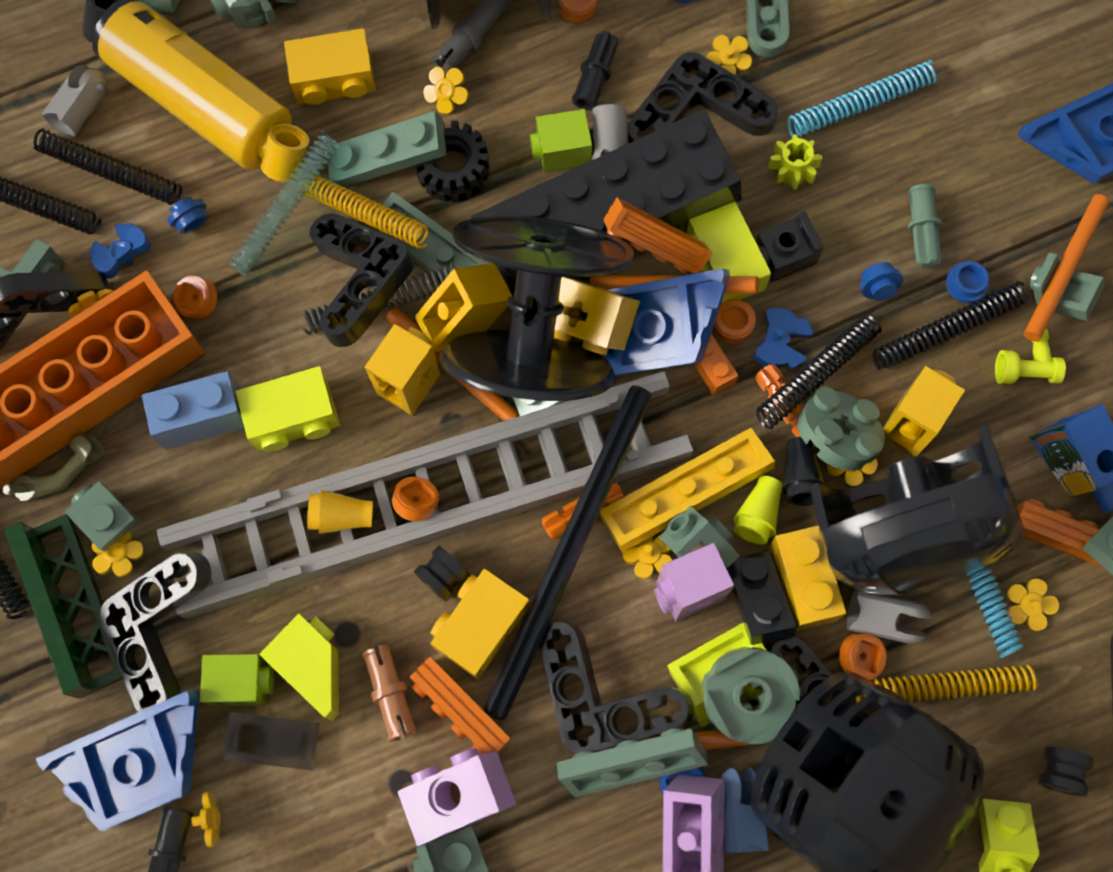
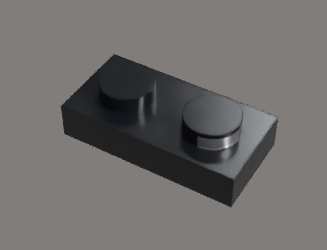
M770 550L738 557L726 569L734 584L732 589L750 645L795 636L796 624Z

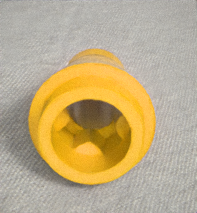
M322 489L321 494L309 493L307 529L319 530V534L360 527L371 528L373 501L361 500Z

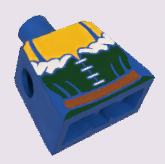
M1103 404L1064 417L1029 437L1067 494L1076 496L1091 492L1103 513L1113 510V423Z

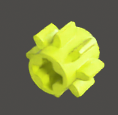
M793 134L792 139L785 144L779 140L776 142L773 151L775 155L770 157L768 169L777 170L775 183L783 182L784 184L792 185L793 190H797L798 184L804 180L811 184L814 182L817 174L815 169L819 168L822 161V155L814 154L813 145L815 141H806L798 138L797 134Z

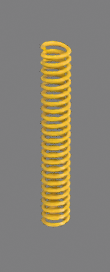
M307 172L302 177L299 188L298 182L302 174L298 175L295 181L298 193L400 239L413 247L423 249L427 246L426 243L420 245L428 235L426 224H422L420 221L417 222V220L396 212L394 209L391 210V208L376 203L374 200L372 201L361 194L337 185V183L328 181V179L318 176L313 172ZM307 176H310V177L306 180L305 190H304V189H303L304 180H305V178H306ZM322 183V185H321V187H320V190H319V192L317 193V190H318V188H319V185ZM423 228H424V229H425L424 236L422 237V239H421L419 242H417L418 239L421 237L422 232H423Z
M1019 665L1017 668L1014 666L1007 668L1005 666L1002 669L997 667L995 670L983 668L981 671L975 669L973 672L967 670L966 673L961 670L959 673L953 671L952 674L946 672L944 675L940 672L937 676L932 673L930 676L927 674L920 676L918 674L916 677L912 675L908 678L902 676L901 679L896 676L894 679L888 677L886 680L884 678H881L879 681L877 679L872 680V683L881 686L883 682L884 687L889 690L890 682L892 692L906 699L907 695V700L911 703L914 698L919 702L921 697L926 702L928 695L933 701L935 696L939 700L943 696L949 699L950 694L955 699L957 693L961 698L965 694L967 697H970L972 693L977 697L979 692L982 696H985L986 692L991 696L994 692L999 695L1001 691L1007 694L1008 690L1012 694L1015 690L1021 693L1023 689L1026 692L1030 689L1035 692L1038 687L1036 674L1029 665L1024 667ZM1026 669L1030 671L1033 681H1030ZM933 678L935 679V688L932 681ZM897 682H898V684H899V694H898V689H897V686H896V683H897ZM862 695L856 697V703L862 700Z

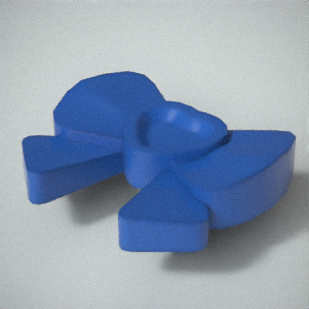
M132 223L117 224L115 226L120 240L114 241L109 249L97 241L92 244L89 252L92 264L98 272H102L107 278H113L122 265H132L134 262L132 258L135 255L150 250V240L139 227L134 226Z
M778 307L769 308L764 313L768 328L765 331L763 343L753 354L754 359L765 367L774 364L781 368L786 364L789 370H793L803 364L807 357L787 346L791 340L790 336L810 338L813 335V330L806 318L798 320L797 316L791 311Z

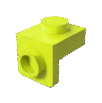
M983 799L978 808L984 844V853L978 863L979 872H1030L1039 856L1031 804Z

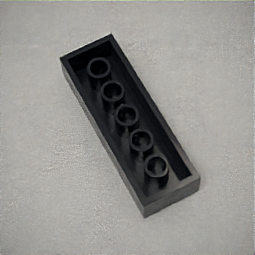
M704 108L472 215L471 218L486 216L538 217L575 223L607 233L608 228L604 224L603 219L618 197L680 229L687 226L691 218L734 201L736 203L742 201L741 179ZM622 238L624 242L630 245V241ZM496 265L511 295L514 296L517 270Z

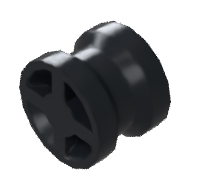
M439 545L432 551V559L426 565H419L413 571L425 585L445 602L451 598L452 589L458 583H465L471 576L451 554Z
M1052 746L1045 747L1044 758L1047 761L1046 771L1040 774L1038 784L1060 793L1087 797L1089 786L1085 782L1086 773L1093 768L1094 758L1069 749Z

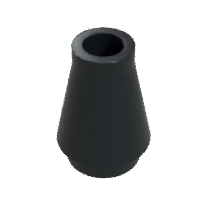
M802 437L792 438L786 443L787 456L782 492L787 495V501L790 504L798 506L812 505L814 503L810 485L818 482L822 485H827L811 439L806 444Z

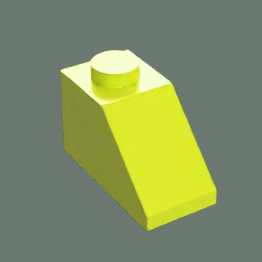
M298 613L259 655L324 718L333 721L339 715V650L330 642V639L335 634L316 616L309 622Z

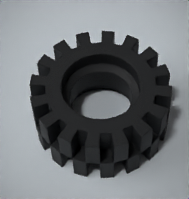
M451 120V128H445L443 121L446 152L459 151L464 153L468 158L466 166L457 172H443L436 166L438 159L436 158L417 164L415 168L419 183L422 188L426 187V191L430 196L433 197L437 193L438 199L446 202L447 195H451L452 202H460L458 194L464 193L466 199L473 197L472 189L474 188L480 192L483 188L482 180H488V169H490L487 145L485 141H482V135L478 130L474 133L472 132L471 125L465 123L463 128L460 129L459 122Z

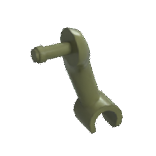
M82 435L75 436L69 445L75 454L62 469L49 475H21L15 479L14 484H6L3 487V493L6 495L15 494L19 500L28 501L66 489L87 465H91L101 459L105 452L104 446L94 435H88L87 438Z

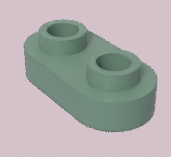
M746 0L747 41L750 49L762 57H774L780 54L785 49L789 37L788 0ZM760 3H768L770 6L763 7ZM768 37L773 41H765L761 38Z

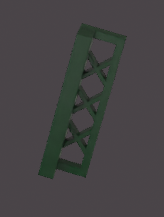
M65 514L35 528L19 522L4 529L63 695L81 699L122 680L123 677L100 622V610L103 601L72 519ZM63 529L67 543L60 558L57 559L46 554L41 539ZM71 556H73L76 565L68 563ZM50 562L57 564L54 571L52 570ZM66 568L79 572L82 580L74 599L62 595L58 587ZM86 595L88 596L90 605L83 603ZM64 601L71 603V606L68 611ZM80 607L92 611L97 621L89 640L76 635L73 628V623ZM101 634L106 646L98 643ZM79 641L86 644L83 652L81 650ZM95 648L109 653L115 670L92 680L87 665Z

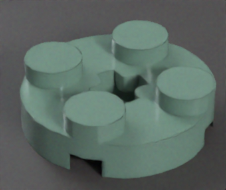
M820 387L799 412L797 424L804 442L807 444L811 439L813 444L820 449L817 456L825 463L838 469L847 471L862 469L865 464H871L885 445V433L878 420L880 411L868 399L858 400L849 394L834 391L829 387Z
M741 647L725 653L716 660L702 680V689L704 691L703 704L708 718L721 733L738 742L759 745L774 740L795 710L796 700L799 701V684L791 667L782 658L759 647ZM746 684L752 687L760 685L762 692L757 695L759 704L755 707H752L747 702L742 704L740 702V696L743 694L742 688Z

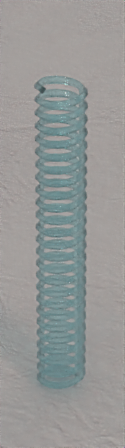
M321 130L322 135H317L319 141H313L314 146H309L310 151L305 152L307 157H301L304 163L299 162V168H294L295 173H290L292 179H286L289 185L282 184L284 190H278L280 195H274L277 201L272 200V206H267L269 212L263 211V215L266 218L259 217L262 223L255 222L257 228H251L254 234L247 233L251 240L245 238L244 242L248 246L240 244V248L245 252L236 249V253L239 256L232 255L236 262L228 260V263L244 278H247L246 273H251L249 267H255L253 262H259L257 256L262 257L261 251H266L265 246H270L268 240H274L272 234L278 235L276 229L281 230L280 224H286L283 219H289V215L286 212L293 213L292 208H297L295 202H301L298 196L305 197L301 190L309 192L308 187L304 184L313 186L310 181H316V177L313 174L320 175L316 168L324 170V166L319 162L328 165V161L322 156L332 159V156L327 151L336 154L330 145L340 148L339 144L324 130Z

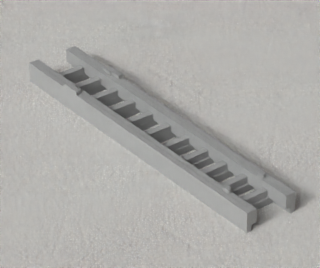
M662 371L611 387L607 391L593 397L569 400L282 491L278 489L249 498L246 502L157 529L160 546L166 551L202 540L205 549L202 550V555L210 563L212 571L211 580H213V585L208 586L204 591L176 608L177 615L187 620L580 495L604 445L595 416L617 409L620 410L632 385L645 388L652 393V398L668 394L670 386L665 372ZM641 420L631 442L632 450L626 453L615 481L618 483L690 460L693 449L688 435L651 446ZM578 422L592 465L568 472L554 429ZM537 435L551 478L526 485L513 442ZM496 448L510 491L483 499L469 456ZM457 460L470 503L441 513L437 505L435 513L429 519L419 522L412 521L398 526L385 482L416 473L417 477L430 481L427 469ZM373 486L386 530L359 539L355 538L353 529L342 530L340 533L343 544L313 552L302 508L308 507L309 493L321 494L322 489L346 495ZM288 513L300 557L271 566L260 521ZM245 526L257 571L228 579L217 535Z

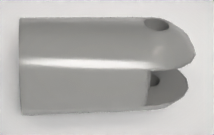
M86 65L75 67L41 114L45 121L61 133L75 137L107 91V80L103 72L98 68H89Z
M605 104L592 109L594 153L592 154L591 161L629 143L627 110L624 107Z
M854 590L847 613V630L915 644L923 641L928 635L912 628L897 625L901 614L923 619H932L930 611L919 602L889 595L861 593Z

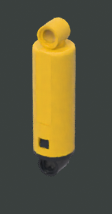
M86 0L82 33L92 43L93 51L97 58L242 168L248 170L261 168L266 176L279 182L296 181L302 171L310 139L301 128L292 125V116L288 108L142 0Z

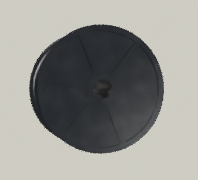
M486 216L468 219L455 225L452 230L453 239L462 250L488 263L517 270L514 296H510L507 299V306L512 310L510 330H487L465 334L452 339L441 350L440 363L442 367L454 378L472 387L502 396L526 400H578L599 395L610 389L615 381V373L606 358L599 353L582 348V344L571 340L567 342L554 338L556 318L565 309L562 302L559 301L562 276H599L626 268L634 258V251L631 246L611 234L594 228L538 217Z

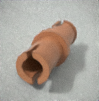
M385 644L378 646L379 651L377 653L381 665L378 662L374 647L363 652L362 658L365 661L374 689L370 694L374 704H379L389 735V742L401 740L400 736H402L398 721H400L405 738L416 734L418 730L414 725L405 694L408 693L406 683L400 682L390 652V645Z

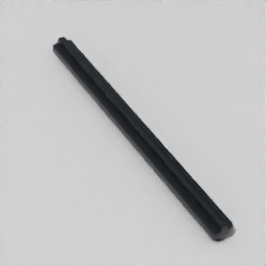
M636 385L630 387L484 706V712L496 719L505 720L509 714L651 401L652 393L645 388Z

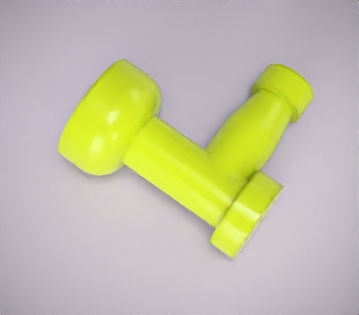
M1045 329L1040 341H1032L1033 360H1021L1019 354L1012 350L999 351L995 363V378L998 384L1011 385L1019 377L1048 378L1050 383H1062L1066 372L1065 360L1060 357L1051 358L1048 329Z

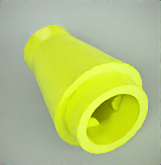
M770 476L759 477L756 486L733 518L736 524L734 532L738 537L749 543L764 545L768 542L769 537L775 536L783 486L779 480Z

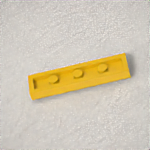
M749 428L601 509L599 513L600 518L623 553L666 529L674 517L684 513L690 506L699 511L775 469V460L753 429Z

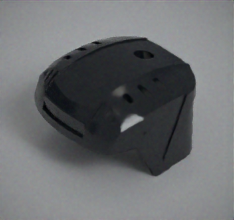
M987 424L977 427L981 437L978 443L935 462L923 456L902 460L886 469L888 478L847 489H833L819 482L810 485L821 540L836 579L861 593L904 595L909 590L983 567L987 569L1003 559L1018 546L1025 530ZM976 460L981 462V470L958 481L951 478L953 470ZM878 495L886 497L885 505L878 508L856 511L852 507V504L858 500Z
M839 671L815 687L797 705L771 742L758 767L751 789L750 803L755 815L774 832L772 835L819 872H938L954 850L975 814L983 785L984 764L975 747L968 744L948 727L933 719V715L879 684L875 685L857 673ZM843 686H851L829 704L821 707L824 700ZM860 695L866 696L842 716L837 717V713L850 701ZM876 705H882L880 709L865 719L859 726L853 727V723L862 714ZM843 739L864 752L858 762L856 754ZM778 769L779 774L767 805L765 801L767 788L771 776ZM793 780L794 785L782 816L780 813L782 798L787 785ZM820 782H822V783H824V784H826V785H828V786H830V787H838V786H840V785H841V787L839 788V790H838V791L836 792V794H835L834 792H832L830 789H828L827 787H825V786H824L823 784H821ZM809 791V798L799 828H797L795 824L797 811L803 795ZM890 792L887 800L881 805L883 797Z

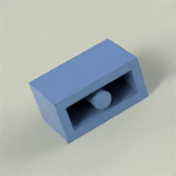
M226 371L142 394L150 435L162 447L170 449L244 428L235 393L236 390L241 389L231 374Z

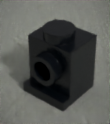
M806 211L797 214V217L759 232L755 241L771 272V282L817 264L824 248ZM788 242L790 247L787 248L781 244Z

